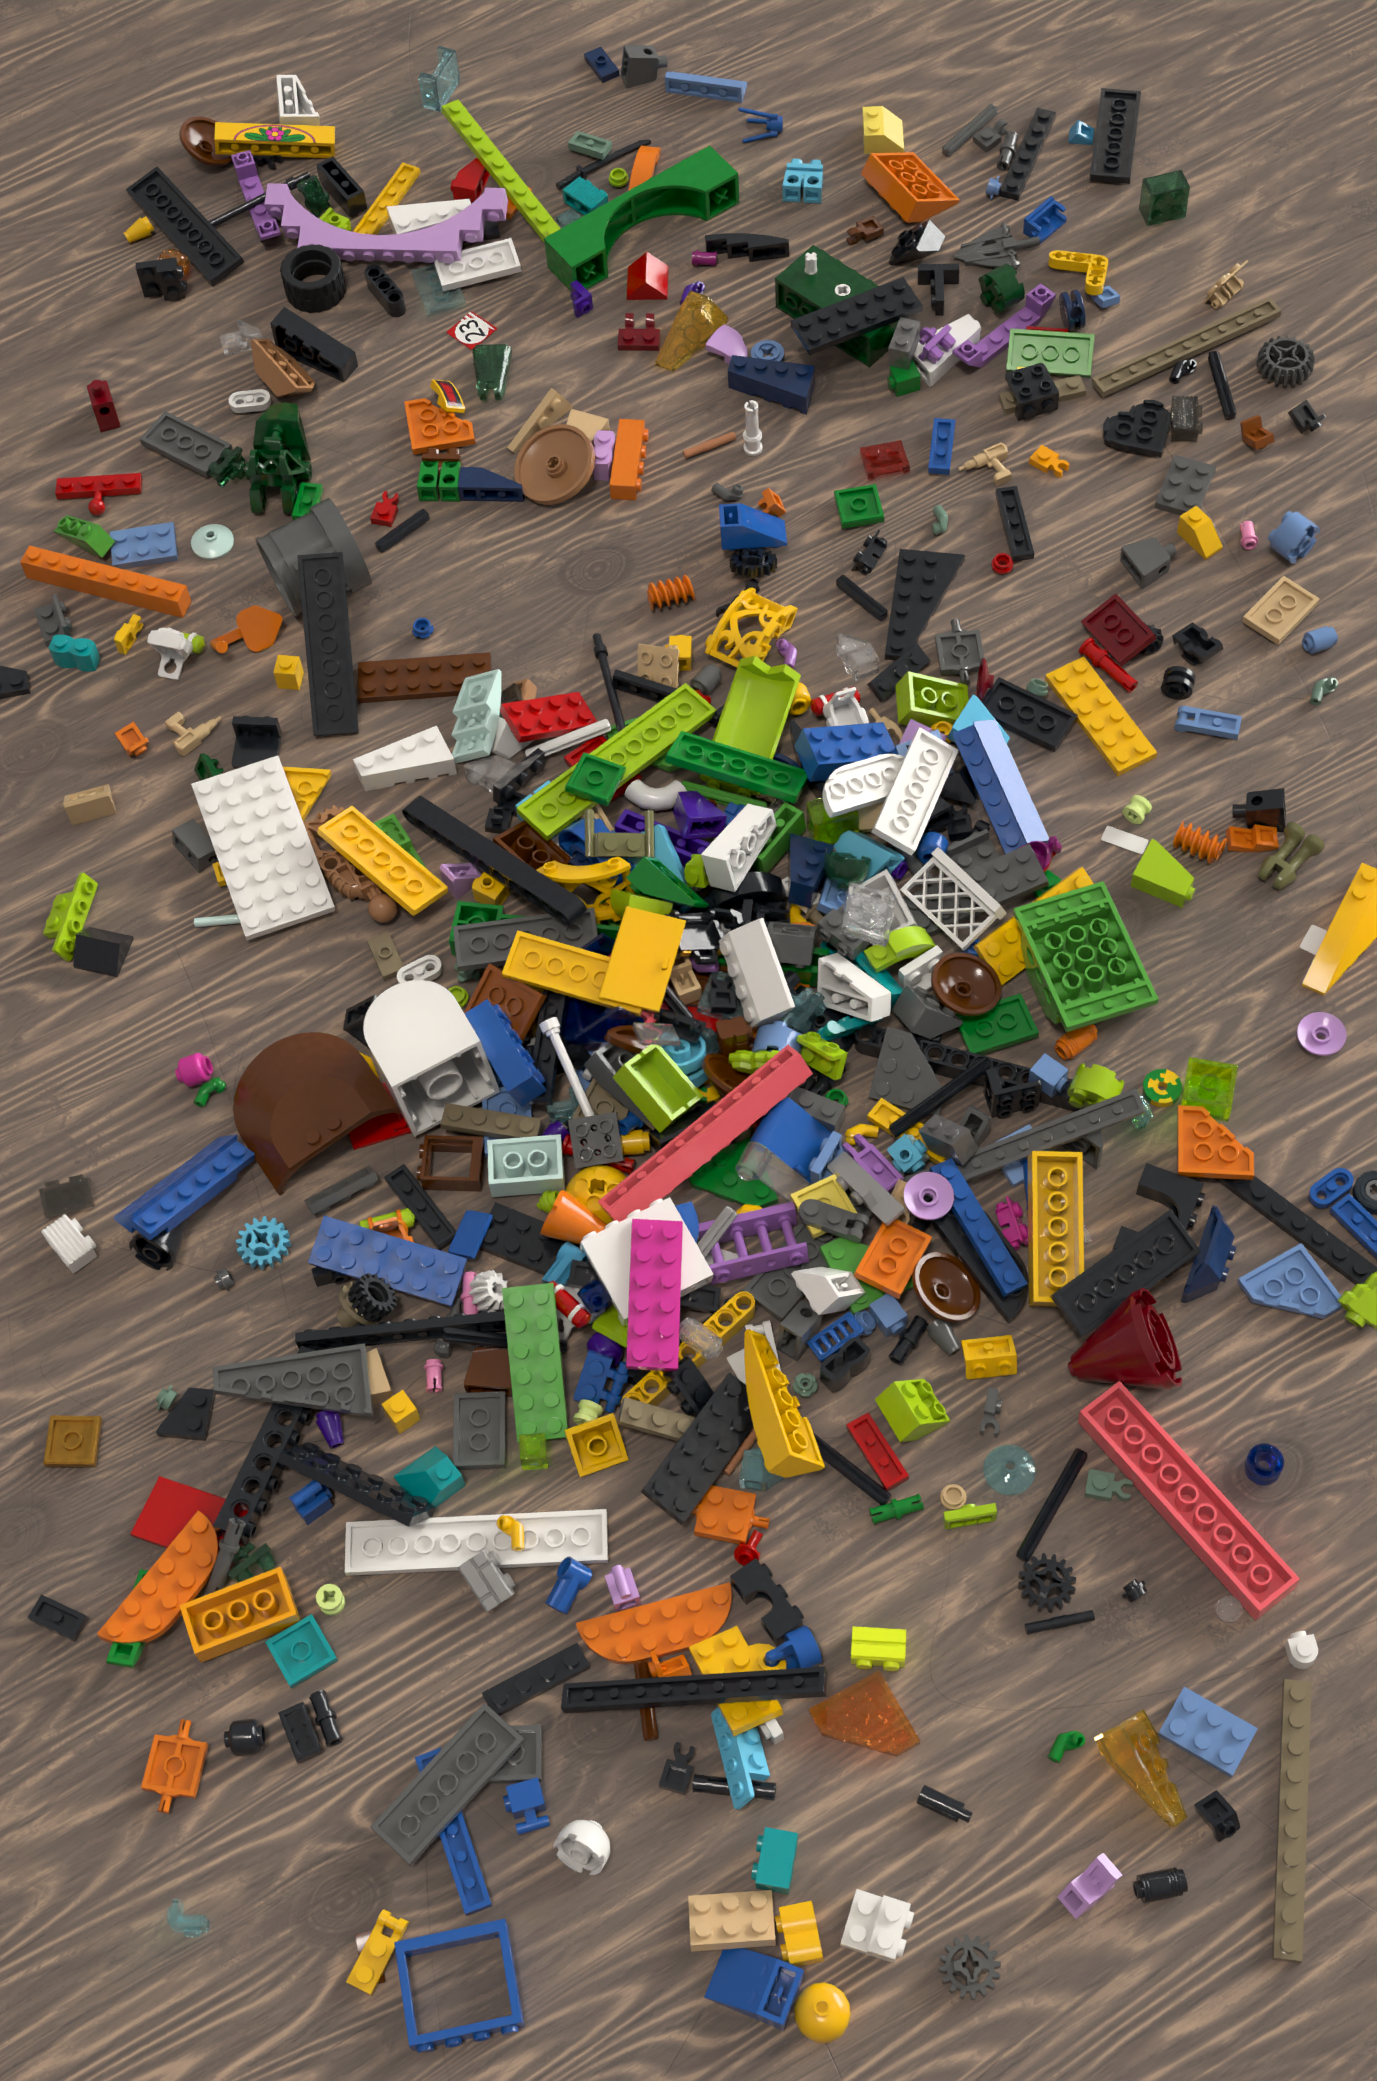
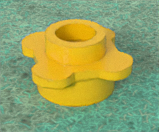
M940 721L933 724L931 729H938L940 733H944L948 738L953 725L946 721ZM946 738V740H945V741H947L948 743L952 742L951 740H949V739H947V738Z

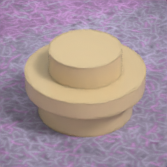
M947 1485L941 1491L940 1501L948 1510L960 1509L966 1503V1492L959 1485Z

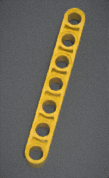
M743 1291L734 1295L679 1345L678 1362L683 1359L684 1355L694 1354L695 1357L692 1361L699 1368L754 1318L756 1312L755 1300L752 1294ZM741 1304H747L750 1306L746 1310H741L738 1308ZM725 1320L732 1322L729 1326H722L720 1323ZM705 1337H711L714 1339L710 1343H704L701 1341ZM651 1370L623 1398H630L654 1406L659 1405L671 1394L666 1387L668 1382L663 1376L667 1371ZM650 1387L658 1388V1391L655 1393L646 1392Z

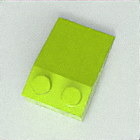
M909 671L895 685L898 724L907 726L910 719L927 727H931L940 721H946L954 725L969 701L968 685Z

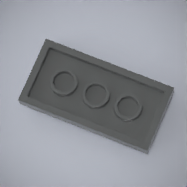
M166 411L140 438L141 444L207 478L233 450L230 443Z

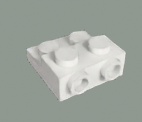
M856 1889L840 1946L895 1964L896 1957H902L907 1940L902 1939L904 1929H910L914 1917V1912L910 1911L911 1904L885 1895L880 1897Z

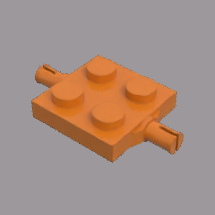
M713 1485L710 1486L691 1512V1514L696 1515L697 1520L694 1536L740 1544L741 1542L746 1544L748 1533L753 1526L768 1529L770 1518L755 1516L756 1494Z
M180 1720L177 1735H154L141 1789L161 1795L157 1810L160 1813L169 1814L172 1798L186 1797L196 1799L209 1745L206 1742L194 1741L188 1737L192 1724L189 1720Z

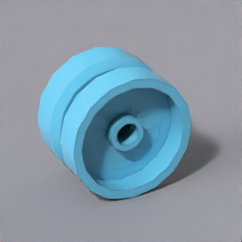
M664 1035L660 1039L659 1045L696 1088L707 1081L702 1068V1060L707 1055L705 1041L701 1036L697 1044L670 1035Z

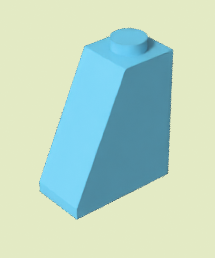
M972 695L954 723L947 739L955 743L952 733L973 725V721L995 719L977 696ZM997 722L1006 744H1008L1010 737Z
M849 830L843 833L834 845V848L858 884L865 882L886 869L890 874L905 859L903 855L863 833Z

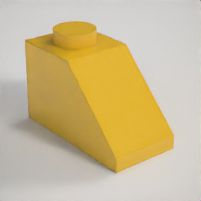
M1195 506L1179 517L1177 534L1205 560L1222 550L1223 546L1211 519L1200 508Z

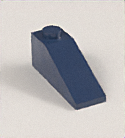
M460 467L458 482L460 501L524 502L522 484L482 467Z

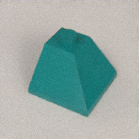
M436 1446L393 1476L397 1483L406 1490V1493L412 1496L423 1497L428 1500L429 1504L438 1507L466 1486L461 1473L448 1456Z

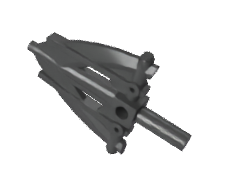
M1002 223L1001 227L986 232L971 242L961 244V250L953 256L954 260L964 261L965 266L998 267L1007 263L1016 270L1020 266L1019 260H1016V249L1040 245V239L1038 236L1015 241L1012 233H1009L1010 225Z

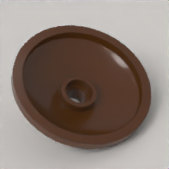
M206 117L187 119L180 128L179 137L185 150L194 159L210 166H224L232 162L231 155L215 154L214 138L215 122L217 121Z
M952 953L941 958L932 971L931 985L936 997L945 1007L955 1013L964 1016H980L991 1011L1000 999L1001 982L996 971L978 956L969 953Z
M710 1053L702 1060L703 1072L712 1087L724 1098L751 1074L732 1068V1064L728 1062L729 1057Z
M932 1252L923 1256L915 1265L912 1275L914 1290L923 1306L933 1315L949 1322H962L969 1319L977 1311L981 1298L979 1285L958 1258L943 1252Z

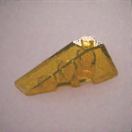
M690 290L681 304L655 361V366L673 372L691 358V354L699 348L703 349L706 346V342L718 328L724 324L726 325L728 316L709 296Z

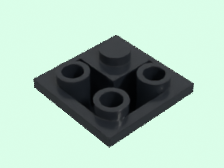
M930 220L922 224L918 223L914 228L900 233L898 242L891 251L892 255L888 263L895 265L925 258L939 251L945 235Z

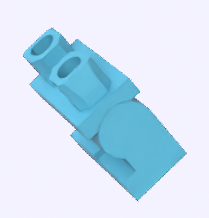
M793 158L791 163H787L786 167L787 170L782 185L783 201L801 202V190L803 189V203L821 204L823 165L821 161L812 160L810 164H804L802 160Z

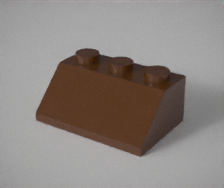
M525 820L493 838L495 844L535 870L551 861L570 865L569 861L572 859L551 839L545 840Z

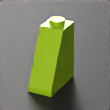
M1152 839L1132 875L1131 887L1183 908L1186 900L1191 901L1196 888H1193L1194 877L1164 847Z

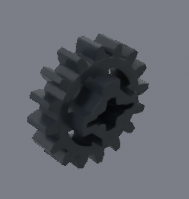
M763 548L738 550L737 554H732L730 558L731 572H735L736 576L742 574V578L751 577V579L755 577L763 578L765 575L770 576V572L775 573V569H777L776 554H772V551L765 552Z
M1042 1553L1041 1560L1032 1556V1564L1030 1565L1025 1562L1023 1564L1025 1571L1019 1572L1018 1578L1023 1581L1018 1582V1589H1025L1021 1593V1598H1029V1607L1037 1604L1039 1612H1041L1043 1607H1047L1048 1612L1052 1613L1053 1606L1062 1610V1601L1069 1604L1071 1602L1070 1595L1075 1594L1076 1588L1071 1585L1076 1584V1577L1070 1576L1073 1568L1064 1567L1065 1559L1057 1562L1056 1554H1053L1051 1559H1047L1046 1554ZM1046 1567V1568L1042 1569L1041 1571H1036V1570L1039 1569V1568ZM1056 1571H1058L1063 1578H1060ZM1045 1579L1050 1580L1049 1586L1044 1585ZM1031 1587L1036 1589L1038 1595L1033 1592ZM1055 1594L1058 1595V1596L1055 1597V1598H1050V1599H1048L1049 1597H1051V1596H1053V1595H1055Z

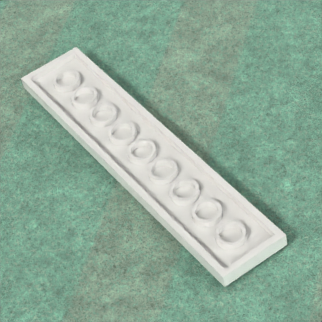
M607 1510L428 1518L410 1527L396 1520L346 1522L345 1574L346 1576L454 1571L459 1570L457 1567L484 1549H487L488 1552L492 1550L495 1552L501 1562L498 1565L499 1568L560 1565L569 1556L582 1564L608 1563ZM509 1515L523 1525L524 1550L513 1551L511 1549V1537L497 1527L496 1522L500 1516Z

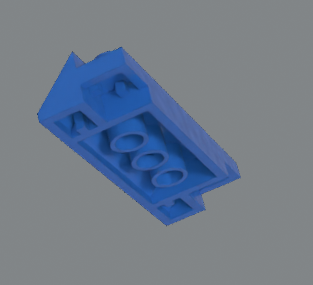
M996 719L973 721V725L952 733L963 762L1005 854L1032 841L1048 843L1049 837Z
M238 1134L218 1137L116 1214L114 1220L129 1232L133 1233L137 1230L149 1240L153 1239L163 1230L169 1233L235 1182L238 1172L255 1160V1153L237 1141Z

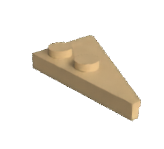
M551 388L507 448L514 454L517 453L531 436L551 426L571 410L573 405Z

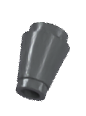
M938 1318L927 1326L928 1336L948 1356L961 1349L949 1321Z

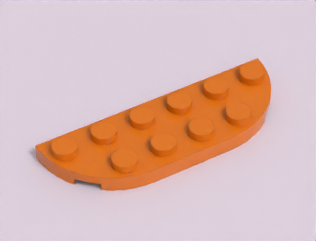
M199 1510L99 1630L97 1633L98 1638L110 1644L113 1642L134 1643L144 1641L148 1643L163 1635L182 1614L179 1605L194 1600L207 1584L219 1553L215 1530L203 1513Z
M729 1582L577 1622V1630L585 1645L593 1653L616 1664L629 1665L638 1661L652 1660L649 1653L651 1651H655L657 1658L687 1651L690 1646L715 1636L720 1632L731 1611V1585Z

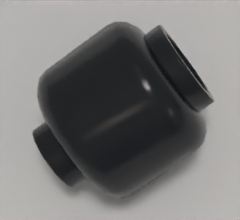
M253 1718L233 1721L230 1724L229 1731L224 1732L225 1747H230L232 1754L235 1756L257 1754L261 1747L265 1746V1729L263 1724L259 1725L258 1721Z

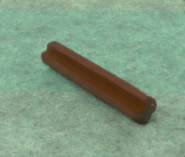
M635 1662L636 1679L650 1678L648 1662ZM640 1708L644 1740H657L658 1731L655 1709Z

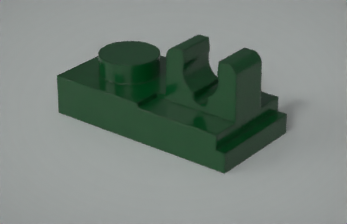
M205 753L200 754L194 768L200 781L223 773V768L217 769L219 763L217 759H211Z

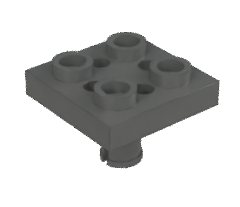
M618 1112L568 1120L576 1169L625 1161ZM592 1125H596V1126L593 1127V1129L596 1130V1131H592V1130H591V1126H592ZM582 1139H586V1140H587V1142H586V1141H583V1144H584L585 1146H583V1145L581 1144V1140H582Z

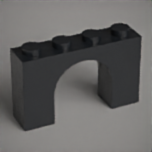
M1148 1163L1145 1165L1136 1195L1161 1203L1171 1209L1186 1231L1188 1228L1193 1229L1197 1215L1194 1214L1195 1208H1201L1205 1198V1194L1202 1193L1204 1183ZM1121 1226L1113 1250L1138 1232Z

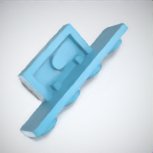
M717 1707L711 1713V1718L734 1809L740 1810L755 1796L751 1779L764 1782L770 1776L758 1728L754 1727L733 1737Z

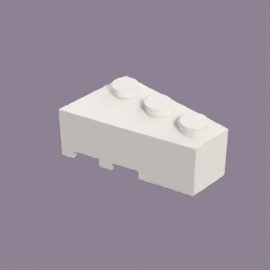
M839 953L818 959V1005L870 1022L890 1015L891 992Z

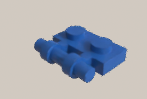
M589 1350L573 1399L577 1401L585 1399L599 1405L602 1398L607 1401L605 1411L614 1413L616 1406L620 1404L622 1399L620 1394L623 1384L627 1383L629 1377L626 1362H620L617 1370L611 1368L613 1357ZM607 1377L614 1379L611 1391L604 1389Z

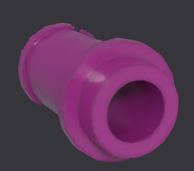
M697 249L696 252L692 251V264H696V266L698 264L716 266L717 252H699Z

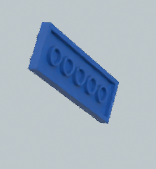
M324 1216L308 1264L356 1279L361 1278L367 1273H371V1275L376 1274L378 1279L382 1277L385 1279V1284L389 1283L391 1285L389 1289L452 1308L467 1258Z

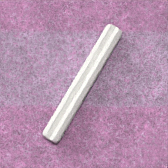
M603 719L525 750L526 757L537 748L544 751L545 756L610 732V723L607 719Z

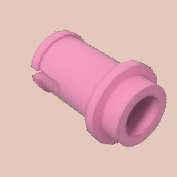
M1244 521L1243 524H1240L1241 545L1246 550H1252L1258 544V537L1255 536L1254 523Z
M429 1359L426 1361V1365H424L427 1384L426 1392L433 1393V1382L435 1383V1393L443 1390L441 1370L444 1369V1365L441 1364L439 1359Z

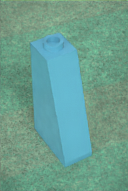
M660 824L655 825V858L659 859L687 884L684 868L666 827ZM642 858L628 859L636 866ZM662 899L673 903L672 910H678L680 913L687 912L693 908L690 905Z

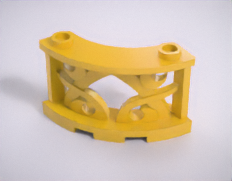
M754 588L743 590L728 607L713 634H710L706 639L705 653L735 667H738L740 662L735 659L738 653L743 658L756 656L764 661L771 649L770 641L773 637L778 639L786 630L791 629L798 608L792 605L784 607L756 594V589ZM759 616V624L763 631H752L741 638L738 620ZM755 639L757 641L755 644H751L750 640ZM724 640L728 641L725 645V650L731 649L735 644L734 649L729 655L718 651L721 642Z
M620 857L586 866H571L551 861L537 869V871L571 893L582 883L603 892L595 899L593 905H587L583 901L586 908H594L596 924H600L601 920L613 918L614 922L622 920V918L616 915L611 906L610 895L612 889L622 890L625 888L627 892L636 893L629 886L631 882L626 879L630 873V863ZM622 873L623 882L613 887L617 881L618 874Z

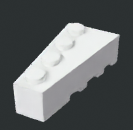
M469 199L388 206L386 208L393 234H402L428 228L443 222L471 205Z
M437 726L353 759L357 775L365 791L392 787L395 783L399 782L413 783L415 779L426 777L435 779L438 778V775L449 773V776L457 774L454 758Z

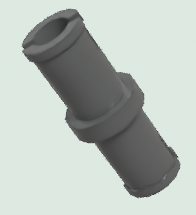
M1010 131V134L1009 132L1006 133L1004 143L999 150L1000 157L997 167L1005 171V167L1006 170L1009 169L1011 158L1016 152L1015 145L1018 140V134L1014 131Z

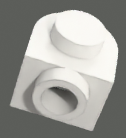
M1306 1631L1292 1633L1290 1635L1291 1639H1287L1284 1645L1289 1662L1298 1669H1307L1312 1666L1318 1655L1314 1634L1307 1635Z

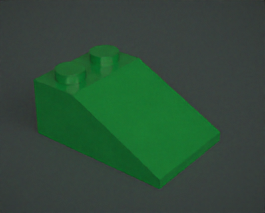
M643 856L626 877L631 882L629 886L638 894L643 893L694 907L706 908L709 905L659 859Z

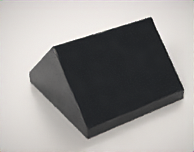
M88 927L76 934L73 967L118 978L134 938L130 935Z

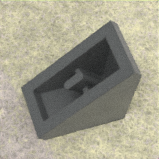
M970 1105L959 1125L970 1130L977 1147H979L990 1134L991 1118Z

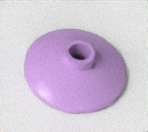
M1315 1012L1305 1016L1300 1021L1297 1029V1038L1301 1046L1308 1052L1318 1056H1328L1337 1053L1344 1046L1347 1036L1343 1023L1334 1015L1325 1012ZM1317 1036H1322L1324 1040L1318 1039Z
M934 1172L916 1174L907 1182L903 1196L907 1209L920 1219H939L946 1215L953 1205L954 1192L951 1184L945 1177ZM925 1196H930L932 1198V1201L925 1202L923 1198Z

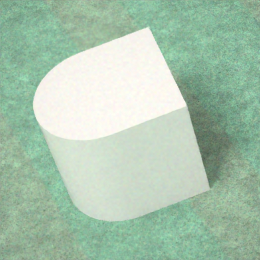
M425 980L406 981L385 990L373 1001L364 1019L363 1030L365 1040L393 1100L401 1111L414 1137L441 1123L446 1103L473 1107L500 1092L477 1034L455 997L445 987Z

